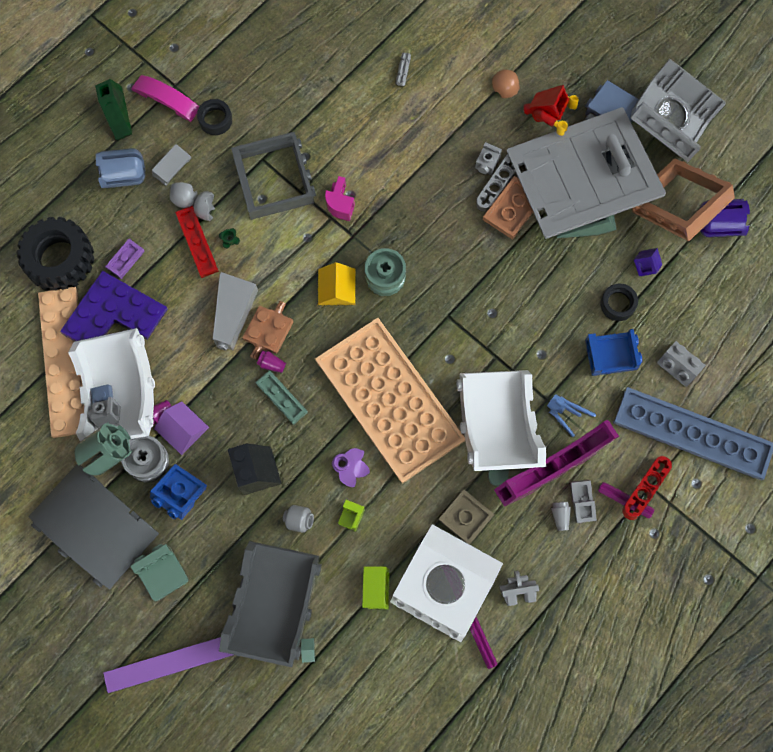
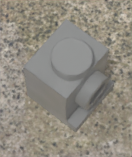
M485 142L476 161L475 169L480 173L492 175L500 159L502 149Z
M108 397V400L92 403V409L88 410V418L97 427H101L105 423H119L121 406L112 397Z

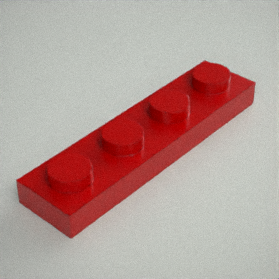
M193 206L175 212L201 278L219 272Z

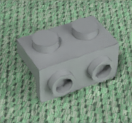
M677 341L657 362L658 365L685 387L706 366Z

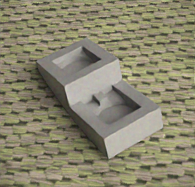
M591 480L570 482L576 523L597 521Z

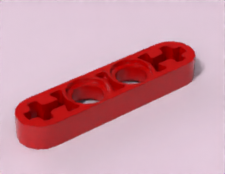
M660 456L652 463L622 508L625 518L635 520L641 515L672 468L669 458ZM663 463L664 468L660 471V473H658L657 469L660 467V464ZM648 476L655 477L657 484L651 485L647 480ZM644 491L647 494V499H640L637 492ZM635 503L639 504L633 514L629 512Z

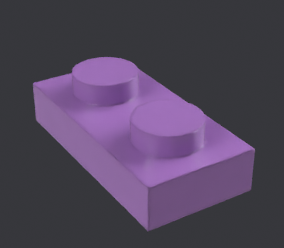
M128 239L105 267L122 279L145 251L135 242Z

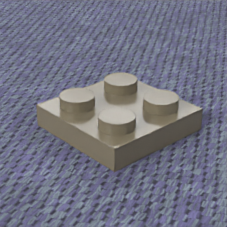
M463 489L438 521L462 541L470 545L494 514Z

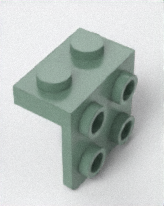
M166 544L154 547L151 554L138 557L134 560L135 563L131 565L133 572L139 575L154 601L161 600L189 581L171 547Z

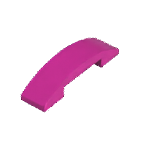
M141 75L131 88L132 91L145 98L150 97L175 111L176 115L189 122L194 119L200 107L176 89L148 76Z

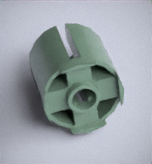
M105 423L77 444L74 451L75 461L79 466L101 451L82 469L86 474L101 475L131 454L132 450L130 451L129 444L131 437L121 425L114 426Z

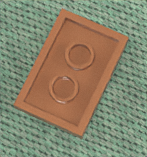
M514 176L483 216L485 222L512 240L533 214L517 177Z

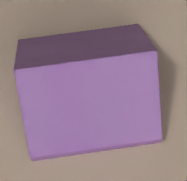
M180 402L164 410L154 429L182 455L209 427L183 402Z

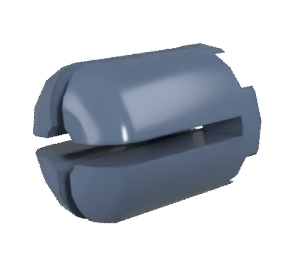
M130 148L96 153V166H98L100 176L98 180L101 188L140 185L144 181L145 164L139 150Z

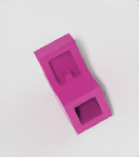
M338 176L337 182H333L331 191L326 190L327 209L334 217L350 221L355 207L354 197L343 195L346 188V178Z

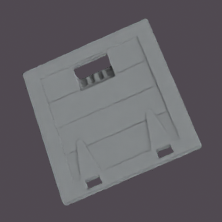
M623 107L571 125L563 136L558 135L555 131L507 149V154L545 239L659 199L666 194ZM623 145L625 146L635 166L633 168H631V165L621 147ZM609 150L619 167V173L613 175L602 154ZM524 164L527 171L521 173L518 166ZM544 209L547 216L541 219L538 211Z

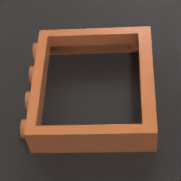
M674 158L657 174L663 187L679 175L717 194L688 221L649 202L632 208V211L640 217L690 241L735 198L734 190L730 182L723 181L712 174L710 175L699 168Z

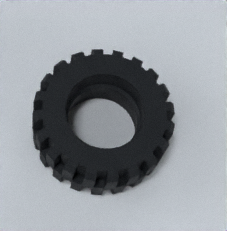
M48 217L46 221L41 219L37 221L38 224L30 225L28 227L29 231H24L21 236L23 240L18 242L17 247L20 250H17V258L23 272L36 286H40L47 291L49 289L55 291L58 289L64 290L72 285L74 287L78 286L80 280L84 281L87 278L85 274L87 272L90 273L92 270L90 263H94V249L79 225H76L71 220L66 221L63 217H58L57 220L54 217ZM59 242L71 244L70 254L63 263L54 267L41 265L42 255L49 246Z

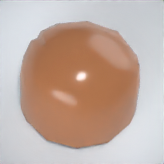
M503 69L497 72L492 79L494 91L498 92L502 98L513 97L520 89L518 76L512 70Z

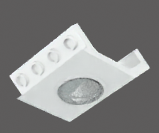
M432 524L396 588L390 603L449 635L451 638L462 642L503 563Z

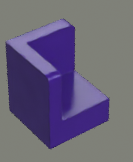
M658 248L640 251L634 259L639 277L657 274L662 266Z

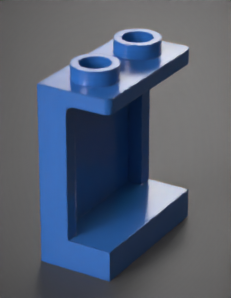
M629 329L626 333L597 337L596 333L588 334L585 339L592 376L637 370L642 363V354L637 349L639 340L637 334H634V329Z

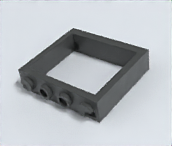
M295 132L231 148L251 220L314 204L315 188L314 185L310 186L309 180H312L309 169L305 170L304 165L307 164L304 153L301 154L300 152L302 144L300 138H296ZM292 146L306 194L255 207L242 159Z

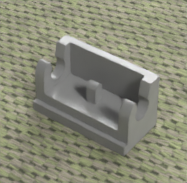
M175 144L152 169V175L167 186L180 169L190 161L191 156Z

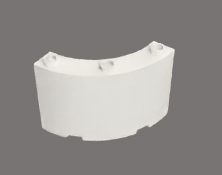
M137 328L73 342L68 353L76 374L81 375L83 385L79 388L81 404H84V413L80 414V421L76 431L80 441L99 428L88 418V410L92 409L91 388L107 384L112 386L113 399L121 406L119 423L112 425H121L128 432L131 439L149 436L151 427H153V389L155 388V381L151 375L144 347V337L140 335Z
M528 370L460 373V379H457L456 383L457 391H460L463 421L460 423V431L465 436L468 464L472 465L474 471L546 467V447L540 435L535 433L537 429L535 411L531 412L530 401H533L532 374Z

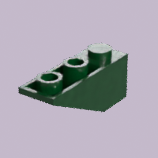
M111 79L95 85L98 102L115 139L118 141L132 135L122 86Z

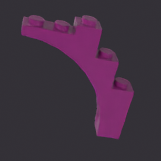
M606 420L575 442L547 458L546 467L530 468L506 480L495 488L494 491L504 507L534 493L543 485L559 478L570 469L586 462L598 451L618 438L619 435L609 420Z

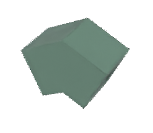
M314 638L301 639L302 663L315 662Z

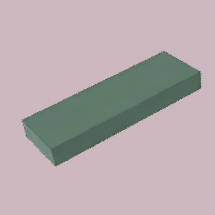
M270 370L255 382L293 425L308 413Z

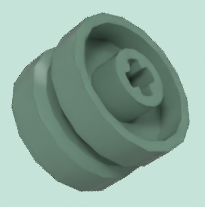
M389 248L379 249L368 256L365 262V281L371 291L381 296H390L403 288L406 280V263L397 251Z

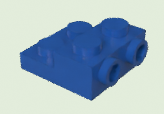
M175 464L150 491L151 503L157 508L161 506L165 508L171 518L176 519L178 517L182 520L194 507V502L206 490L207 485Z

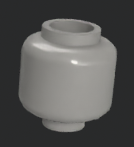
M292 505L284 512L283 521L288 530L304 533L312 527L314 515L308 507Z

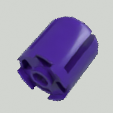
M733 199L700 230L701 234L705 237L746 236L750 226H746L747 214H750L748 201ZM709 200L703 202L699 209H701Z

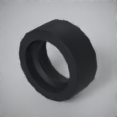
M210 99L200 105L197 111V119L205 133L221 135L230 129L232 114L229 106L224 101ZM212 110H221L225 113V119L216 125L207 124L204 117Z
M613 284L606 289L601 298V310L607 318L613 321L627 320L633 315L638 306L637 294L632 287L626 284ZM613 293L626 295L630 300L629 309L625 312L613 310L608 304L610 295Z

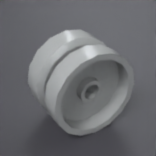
M152 436L129 440L130 451L132 450V452L121 461L124 469L136 480L142 482H153L160 479L166 473L169 466V455L166 448Z

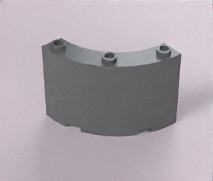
M76 464L28 517L33 522L31 526L39 533L42 531L59 547L57 551L62 556L72 558L94 577L92 579L94 583L99 587L104 585L110 590L159 533L134 511L129 513L131 510L103 486L93 475L86 474L82 470L83 466Z
M249 541L244 551L240 573L244 578L241 579L240 588H237L232 604L234 609L232 616H228L221 633L219 652L293 667L294 661L299 660L301 647L299 645L305 622L310 621L312 609H309L315 578L321 572L322 564H318L320 556Z

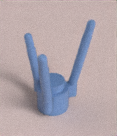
M557 394L554 395L547 405L551 409L549 413L557 419L571 437L575 436L574 433L557 414L558 412L562 414L566 409L581 417V413L575 410L577 409L587 415L596 417L595 413Z

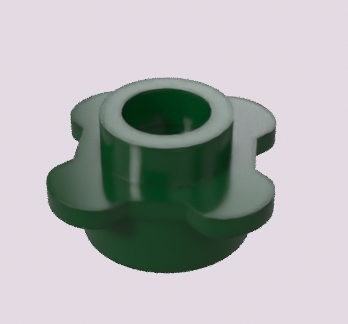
M234 228L226 229L219 234V238L223 241L222 245L226 249L231 245H238L240 243Z

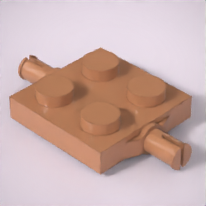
M279 301L275 310H269L259 305L242 337L244 341L255 346L250 355L251 358L257 360L262 350L275 354L278 353L294 323L293 319L282 314L286 303Z

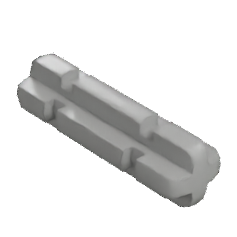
M404 52L401 55L398 75L396 77V85L398 86L405 85L411 60V54Z

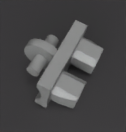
M514 571V577L507 578L508 585L499 586L507 606L518 604V594H524L525 602H536V591H539L538 584H536L535 580L528 581L527 575L520 576L519 571Z

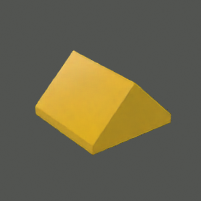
M337 262L318 269V305H355L356 269Z

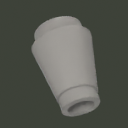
M553 503L551 510L557 531L569 530L571 511L569 503Z

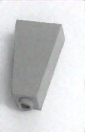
M223 272L220 273L213 340L217 348L227 351V349L233 350L257 295L258 288L252 282Z

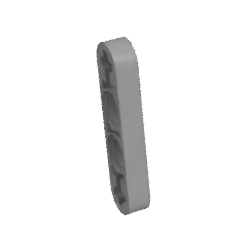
M508 154L477 198L476 205L480 211L489 210L516 173L513 165H511V168L509 167L510 158ZM501 171H507L509 173V176L507 178H502L499 175V173ZM497 185L500 189L497 192H493L489 187ZM487 195H489L488 204L482 205V201H485Z

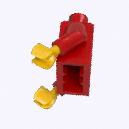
M560 85L536 93L532 102L524 105V113L526 115L532 114L536 122H545L551 127L554 125L557 127L556 133L563 136L565 131H567L568 124L566 121L558 122L557 120L561 119L567 104L570 109H577L579 99L576 95L569 97L564 85Z

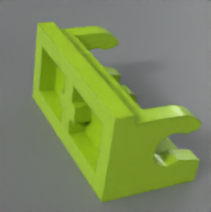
M364 567L362 608L389 609V568Z

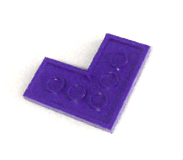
M102 271L60 332L76 342L106 335L114 322L129 330L137 328L140 335L148 340L168 309L163 304Z

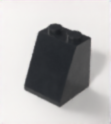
M246 443L228 449L238 488L244 495L282 484L270 446Z

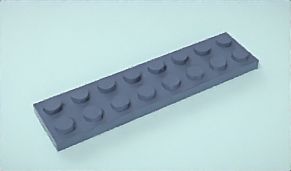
M629 387L625 389L613 424L761 481L765 479L773 454V442Z

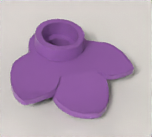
M357 448L350 449L346 454H338L333 458L332 466L334 470L339 473L340 481L348 487H355L356 478L364 477L370 473L369 467L361 461L364 456L363 450ZM340 461H345L346 465L344 467H340L338 463Z

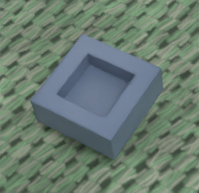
M107 384L91 388L92 403L108 400V397L113 398L112 386Z

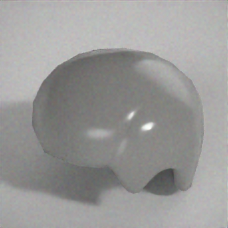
M180 182L171 185L169 196L175 206L187 208L194 206L198 193L193 191L192 185Z
M201 192L193 206L195 214L209 222L213 219L209 212L215 209L212 204L214 199L212 192Z

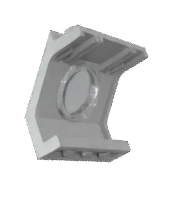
M669 58L662 68L656 72L633 107L631 119L689 162L701 148L697 141L705 128L725 106L726 102Z

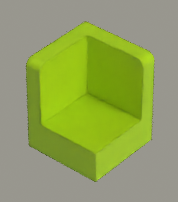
M346 500L338 524L356 532L365 507Z

